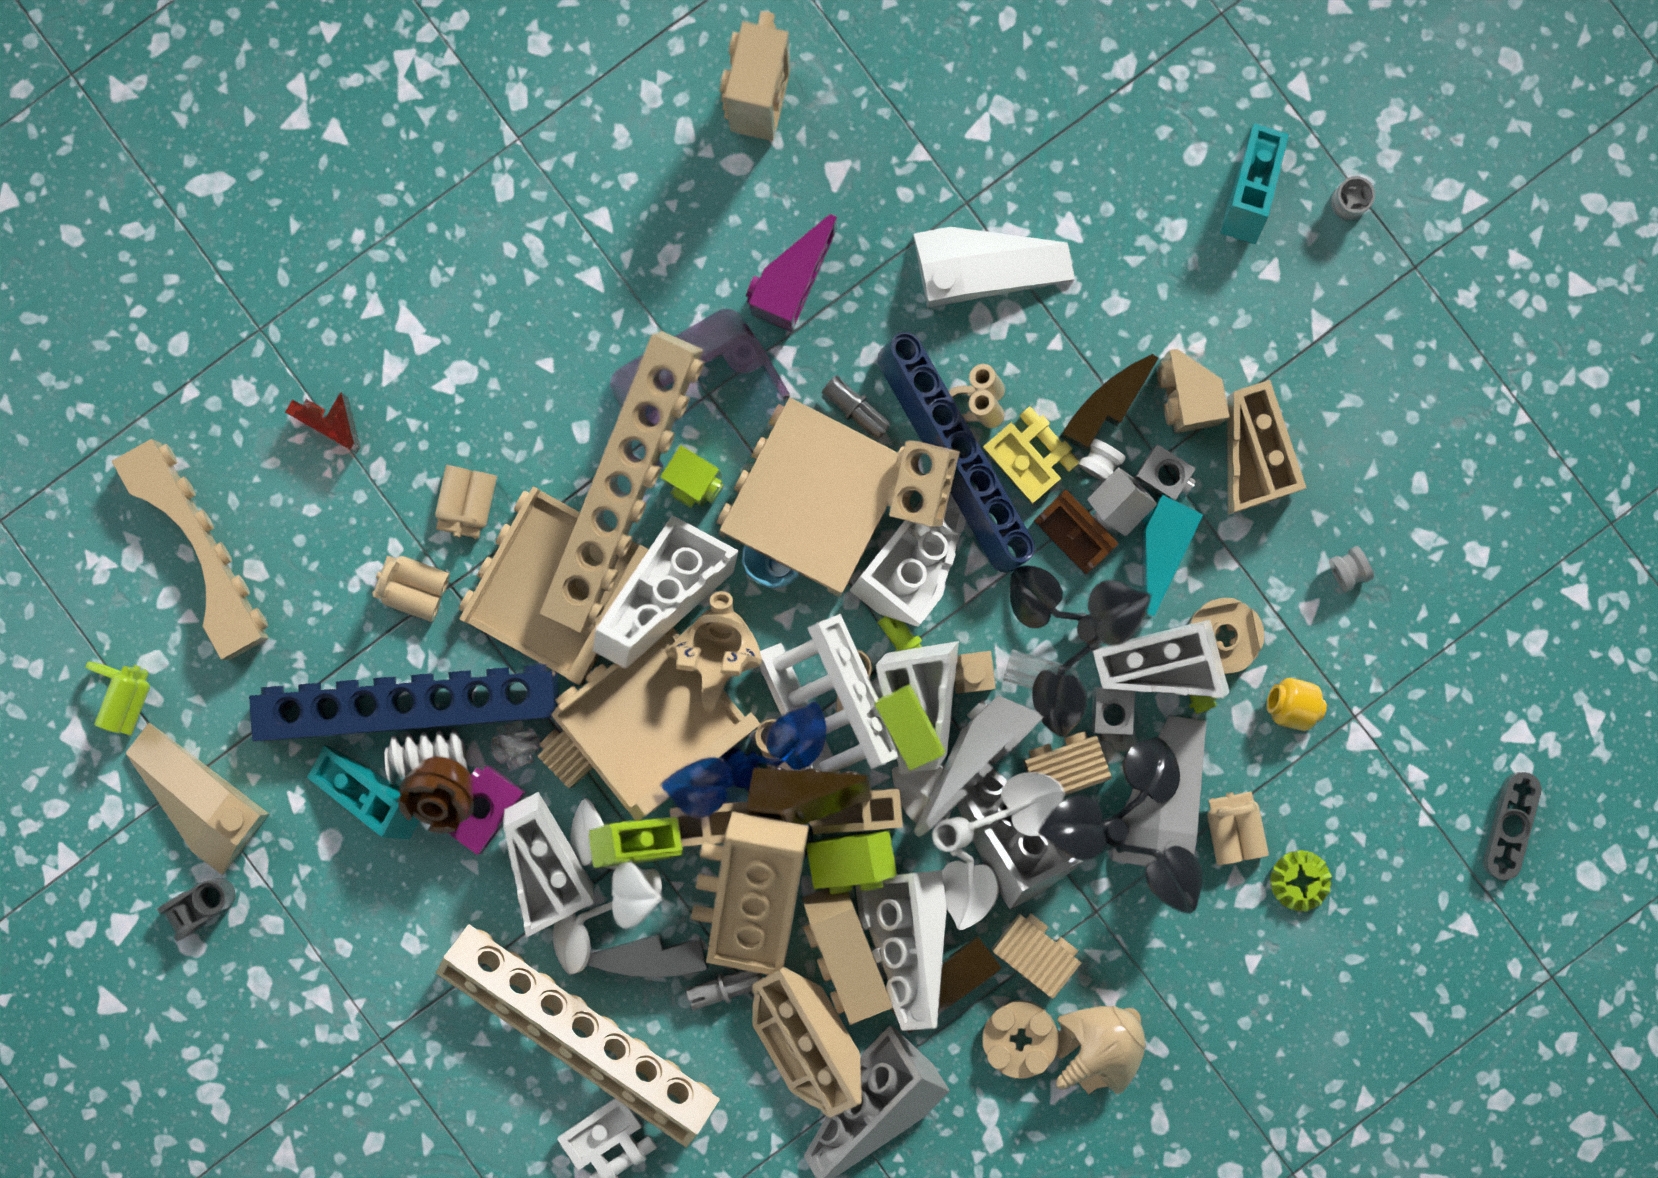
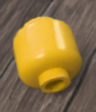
M1286 678L1279 684H1275L1267 697V710L1271 713L1273 721L1280 726L1299 731L1312 729L1317 721L1320 722L1324 718L1327 709L1326 701L1323 700V694L1319 686L1295 678Z

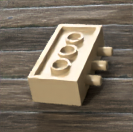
M761 11L758 24L743 21L740 33L733 32L728 55H731L730 64L732 68L731 71L724 69L719 92L722 93L721 102H723V110L725 111L724 119H728L731 132L774 141L791 71L789 32L775 29V15L771 12Z
M732 812L724 846L710 843L702 844L701 858L721 861L719 877L699 874L696 882V889L717 893L715 907L709 908L694 905L691 915L692 920L712 923L706 963L767 975L784 968L809 826Z

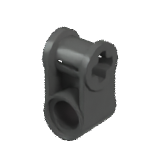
M214 878L202 882L189 891L174 897L160 906L157 911L159 914H165L176 933L174 938L178 942L205 926L206 922L229 909L235 900V889L228 880ZM210 887H214L220 892L221 901L218 906L212 905L207 899V891Z

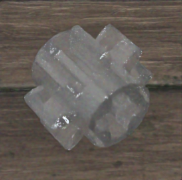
M521 720L496 728L499 735L493 737L491 749L499 763L507 762L508 769L512 770L534 762L532 755L538 752L539 740L532 728H523Z

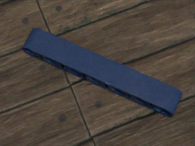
M898 333L879 351L877 355L879 368L921 442L947 449L952 447L959 451L960 458L957 461L950 493L991 565L1000 572H1012L1033 557L1035 552L1033 539L923 345L911 333ZM895 350L901 352L904 359L900 358ZM914 382L919 384L923 392L915 387ZM932 415L938 417V419L941 422V425L936 423ZM970 480L977 485L978 491L971 486ZM989 513L995 517L997 524L992 522ZM1008 546L1014 550L1015 557L1008 551Z

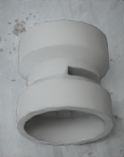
M1351 176L1345 179L1333 192L1331 207L1340 218L1355 220L1361 217L1373 205L1375 189L1366 178Z

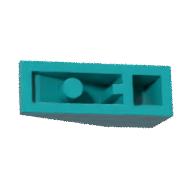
M1253 123L1227 204L1220 234L1256 245L1269 217L1289 134Z
M1164 495L1158 497L1157 505L1141 520L1145 522L1142 530L1143 591L1152 595L1145 614L1148 618L1155 617L1204 515Z
M327 745L323 746L307 778L382 838L410 840L420 821L414 816L409 821L400 811L398 805L400 786L395 783L389 784L388 779L336 749Z

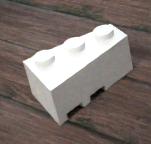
M1210 619L1130 639L1121 645L1102 646L1093 651L1102 688L1154 691L1179 695H1204L1224 698L1230 693Z
M959 641L889 652L876 664L883 697L907 685H911L946 751L942 757L911 771L901 755L897 757L900 774L937 769L947 756Z
M539 792L506 808L504 813V831L512 870L514 871L525 934L528 937L593 904L594 884Z

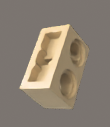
M906 441L905 447L900 448L896 459V468L900 469L897 483L891 486L888 494L887 504L891 507L889 516L931 527L942 526L959 451L919 441ZM923 454H927L932 460V468L926 475L918 467L919 458ZM915 491H918L923 497V506L918 512L913 510L910 505V497Z

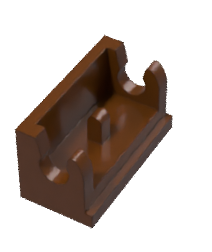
M1064 490L1033 520L1085 575L1119 544L1067 490Z

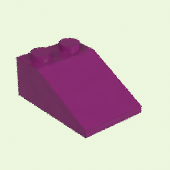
M829 214L766 266L761 277L753 276L746 292L751 315L793 332L837 232V216Z

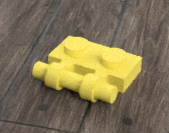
M1029 406L1019 415L1028 425L1026 430L1021 433L1011 422L984 445L982 449L1026 499L1033 504L1061 479L1051 467L1059 461L1070 472L1079 464V461L1071 453L1073 448L1066 440L1062 442L1048 427L1050 422L1045 416L1042 415L1040 417ZM1036 436L1051 452L1045 458L1029 443Z

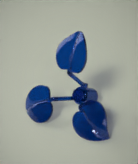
M813 701L778 718L771 725L766 735L767 750L775 758L758 756L755 752H751L748 756L739 748H731L720 758H703L680 768L663 780L660 786L686 815L693 818L710 816L725 803L727 797L726 788H731L735 785L738 788H744L749 793L753 770L758 768L757 763L780 766L785 761L793 770H801L811 765L821 754L826 741L827 731L823 712L820 706ZM809 823L804 824L809 826L806 844L813 842V831ZM805 845V851H804L803 860L805 859V857H806L807 854H808V853H807L806 845Z

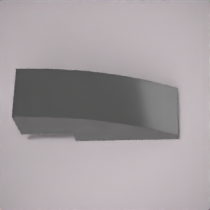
M660 933L590 953L587 963L588 966L607 972L639 977L680 976L704 971L709 967L708 963H706L707 959L701 937L664 948Z

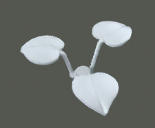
M941 765L934 770L900 774L899 766L892 769L893 783L895 788H899L901 805L906 814L917 824L944 767ZM1035 772L1018 774L1009 779L1001 790L1002 800L1008 809L970 823L962 817L949 819L951 811H949L936 823L937 825L934 827L932 834L935 845L940 850L951 851L952 856H959L966 861L958 860L951 862L942 870L946 908L958 930L969 928L981 921L993 908L999 893V882L994 869L986 864L974 865V858L961 850V848L971 842L974 829L1010 815L1014 827L1020 833L1038 836V831L1045 818L1057 805L1063 802L1065 795L1062 785L1052 777Z
M584 798L579 804L572 822L570 835L572 849L580 863L584 866L593 864L588 835L589 830L604 826L600 815L588 798ZM623 862L618 866L605 867L615 870L612 879L613 901L578 915L577 918L573 913L555 923L553 929L554 949L561 966L569 976L580 973L587 965L590 957V938L586 928L583 926L587 919L613 910L614 918L621 927L632 928L641 923L652 912L662 898L660 896L662 881L656 869L639 870L631 862Z

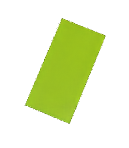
M907 685L876 700L874 704L910 771L945 754L946 751L911 685Z

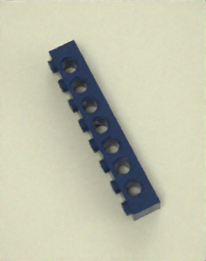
M547 664L524 666V673L509 674V667L486 669V676L472 677L471 670L448 672L449 679L434 681V674L411 675V683L397 684L396 677L373 678L374 686L359 687V680L335 681L336 689L322 690L321 683L298 684V692L284 693V686L261 687V695L249 696L252 741L552 718L551 714L559 706L556 702V699L559 697L557 671H547ZM518 682L522 683L527 689V697L521 704H515L509 695L510 688ZM480 685L484 686L489 692V700L483 707L476 706L472 700L474 689ZM444 688L451 695V704L447 709L440 710L436 706L434 699L436 693ZM403 692H408L414 701L413 707L408 713L401 712L397 706L398 697ZM366 695L373 697L376 703L375 711L370 716H365L360 710V702ZM329 698L334 699L338 705V712L332 719L325 717L322 710L324 702ZM292 701L296 702L300 707V716L295 722L289 721L285 714L286 706Z

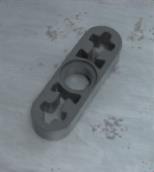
M1515 772L1505 779L1483 859L1486 872L1496 879H1512L1518 875L1522 867L1541 796V784L1530 773ZM1523 779L1526 780L1525 786L1531 788L1530 794L1523 795L1519 806H1527L1526 813L1518 809H1507L1508 802L1517 804L1519 793L1513 790L1514 784H1521ZM1509 815L1518 816L1522 822L1521 832L1514 837L1506 835L1502 828L1504 819ZM1499 839L1509 843H1517L1516 850L1508 847L1506 859L1511 861L1510 868H1503L1501 873H1499V866L1494 864L1495 857H1502L1505 846L1497 845Z

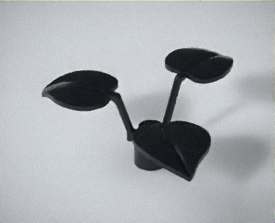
M1024 565L1013 570L1010 580V602L1016 618L1029 628L1046 626L1050 621L1051 615L1056 618L1077 620L1079 622L1077 634L1081 640L1087 643L1084 648L1058 668L1057 673L1052 670H1043L1037 675L1033 684V705L1036 712L1043 717L1041 721L1057 736L1066 737L1070 730L1080 722L1087 706V694L1083 684L1076 676L1071 674L1065 675L1066 671L1090 651L1096 650L1098 643L1102 642L1105 645L1117 646L1127 642L1142 623L1152 595L1132 588L1120 581L1106 580L1096 584L1089 595L1087 607L1090 614L1084 612H1063L1055 608L1063 598V590L1057 579L1040 567Z
M1154 737L1133 745L1127 751L1123 760V772L1127 783L1133 789L1141 791L1137 798L1118 813L1113 814L1112 817L1102 820V811L1096 801L1086 796H1073L1061 802L1048 814L1038 834L1051 841L1066 855L1080 861L1091 860L1100 853L1113 848L1118 853L1131 852L1153 856L1156 860L1149 862L1145 868V877L1149 888L1167 906L1178 912L1191 914L1197 908L1203 881L1201 866L1197 858L1189 850L1180 846H1171L1162 855L1157 849L1126 845L1124 843L1127 839L1128 828L1122 821L1123 817L1140 805L1147 796L1157 803L1167 802L1175 795L1179 787L1180 770L1176 756L1164 740Z

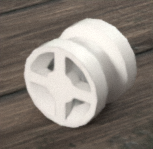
M1093 439L1089 455L1082 458L1078 466L1093 477L1104 482L1117 466L1123 464L1126 457L1112 446L1098 439Z

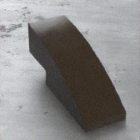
M1151 354L1111 377L1078 409L1059 437L1086 451L1105 420L1117 427L1122 422L1159 357Z
M978 935L948 958L945 957L942 960L938 1014L1002 969ZM891 1008V1011L896 1016L894 1009ZM906 1030V1031L910 1034V1033L913 1032L914 1030Z

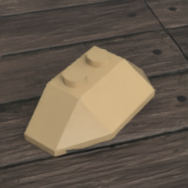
M782 968L756 981L753 984L752 1026L790 1092L808 1104L821 1109L822 1113L829 1118L861 1103L860 1052L823 988L786 968Z

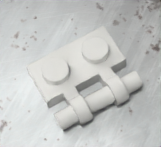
M615 1098L557 1138L577 1170H580L590 1162L593 1164L597 1171L587 1178H618L617 1175L631 1165L635 1164L638 1166L646 1161V1155L657 1148L650 1135L638 1143L633 1139L631 1134L640 1129L642 1123L633 1110ZM620 1143L625 1152L608 1162L603 1153Z

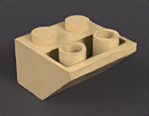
M1179 349L1169 350L1161 359V366L1156 367L1160 389L1166 388L1168 403L1163 405L1167 425H1173L1174 433L1218 426L1230 417L1223 380Z

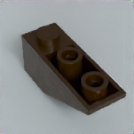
M771 766L766 769L754 768L746 809L748 815L804 825L871 800L872 790L868 775H861L855 771L828 773L818 769H806L804 771L785 770L777 766Z

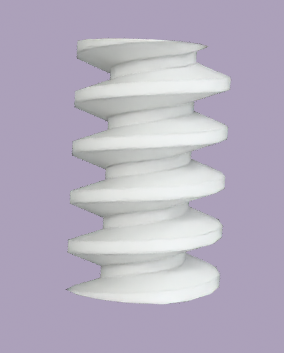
M452 729L449 740H445L441 730L437 731L434 742H430L426 732H422L419 744H415L411 734H406L405 743L400 746L396 736H391L389 747H386L385 769L389 784L395 783L397 773L401 781H403L421 762L430 757L449 758L457 761L467 769L464 741L460 738L457 730Z

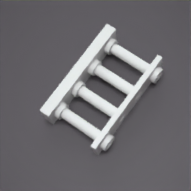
M841 614L808 627L807 629L812 640L785 652L782 643L760 651L762 663L759 666L760 671L768 684L805 769L840 773L839 770L864 759H867L870 768L873 769L901 756L874 704L879 698ZM819 653L828 675L801 687L792 666ZM835 688L844 710L817 721L808 700ZM851 723L860 744L832 756L823 735Z

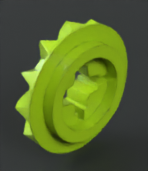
M1304 850L1292 851L1283 855L1274 865L1270 877L1271 889L1276 899L1283 906L1295 911H1308L1322 905V902L1330 893L1332 875L1326 862L1316 854ZM1298 865H1300L1305 876L1317 879L1312 881V883L1306 884L1305 897H1303V893L1298 886L1286 885V882L1298 877Z

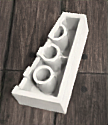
M672 515L596 628L592 651L625 669L629 667L733 573L738 550Z

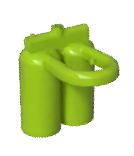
M88 661L85 668L111 678L94 725L111 732L132 735L150 689V685L146 681L149 674L146 669L142 670L141 666L135 664L133 667L123 666L121 671L97 662Z

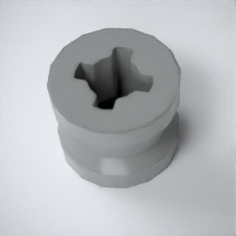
M1358 546L1349 549L1348 554L1343 557L1335 556L1329 559L1332 573L1345 593L1354 589L1355 584L1360 581L1366 583L1374 579L1371 565L1364 552Z

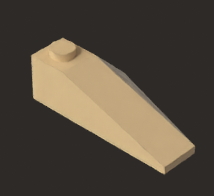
M151 723L146 725L126 752V755L190 850L223 875L268 817L269 813Z

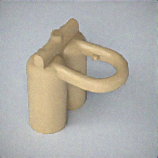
M979 364L970 372L969 379L972 386H956L950 389L949 393L952 398L959 394H967L970 397L969 408L973 413L968 411L967 414H962L966 422L980 421L987 428H996L1001 425L1005 416L1003 408L998 403L1004 396L1005 386L991 366Z
M446 465L435 516L438 519L436 530L454 533L453 536L461 538V535L473 537V539H479L481 529L487 525L497 476Z
M387 555L382 571L377 572L376 578L378 582L375 590L372 592L373 597L381 599L383 605L433 622L440 607L441 597L447 588L450 573L405 556L393 558Z
M1251 791L1235 795L1233 792H1230V794L1226 793L1225 797L1208 800L1210 810L1207 813V819L1217 865L1231 864L1269 855L1258 803L1253 800Z

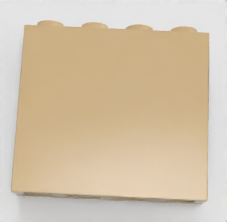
M789 397L785 407L780 404L777 405L769 421V424L774 426L768 439L763 437L759 439L751 457L756 459L754 466L750 472L743 470L734 487V490L739 492L733 506L726 503L716 523L721 525V537H730L827 587L828 592L840 598L888 506V494L891 486L897 483L900 470L896 468L898 452Z
M533 486L530 492L523 491L514 507V511L518 512L512 525L505 524L495 542L499 545V548L493 559L487 557L481 565L477 574L481 581L474 592L469 590L461 601L459 610L463 613L459 619L539 663L547 664V667L583 686L586 680L585 677L590 673L599 657L598 653L592 651L596 628L649 549L632 541L626 555L623 558L619 556L614 568L618 571L617 579L609 592L606 590L600 603L605 605L595 626L591 624L590 627L580 633L539 614L580 512ZM591 544V557L598 562H602V550L597 545ZM577 579L576 588L578 592L588 596V584L582 579Z
M673 627L626 669L616 663L609 668H606L604 664L598 666L585 677L589 682L579 691L572 686L556 699L559 706L551 714L636 821L642 820L760 725V722L752 712L745 717L724 690L716 707L709 713L705 711L701 697L702 677L700 673L696 670L676 669L677 660L667 656L665 650L680 636Z

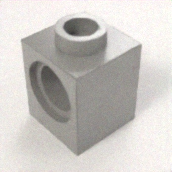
M1157 444L1152 448L1134 478L1158 496L1164 495L1175 501L1179 496L1184 500L1196 480L1191 478L1196 468ZM1168 466L1176 472L1177 480L1174 485L1166 486L1160 482L1158 478L1160 467Z
M1102 687L1093 688L1091 733H1100V741L1123 742V734L1133 735L1135 691L1105 689ZM1109 704H1115L1122 710V720L1115 726L1108 725L1103 718V711Z

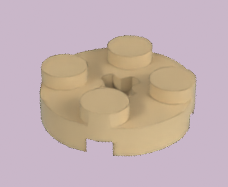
M1219 598L1202 605L1191 616L1189 624L1210 619L1214 636L1220 632L1221 625H1226L1228 631L1234 630L1235 638L1230 639V646L1224 647L1222 641H1216L1224 673H1235L1247 668L1258 656L1264 644V628L1258 614L1246 604L1234 598Z
M1015 1000L1003 1005L991 1015L984 1027L983 1048L990 1065L1001 1073L1013 1078H1030L1044 1072L1054 1060L1059 1048V1030L1055 1021H1053L1052 1017L1042 1006L1031 1001ZM1018 1029L1026 1030V1036L1032 1038V1043L1025 1044L1023 1050L1017 1049L1016 1043L1010 1040V1035H1016Z

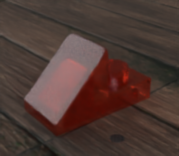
M341 392L325 418L323 415L326 410L308 399L302 405L292 399L285 413L356 454L358 453L360 443L349 399L345 394Z

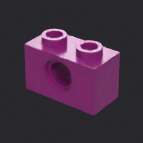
M491 765L485 766L483 770L477 767L471 774L474 800L477 797L487 799L490 803V813L484 819L478 818L472 813L466 821L459 824L455 832L448 833L477 855L484 852L503 826L505 809L520 802L527 793Z

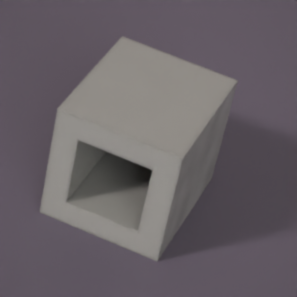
M1119 467L1087 499L1096 511L1093 515L1095 520L1107 531L1114 528L1124 536H1127L1157 505L1143 485Z

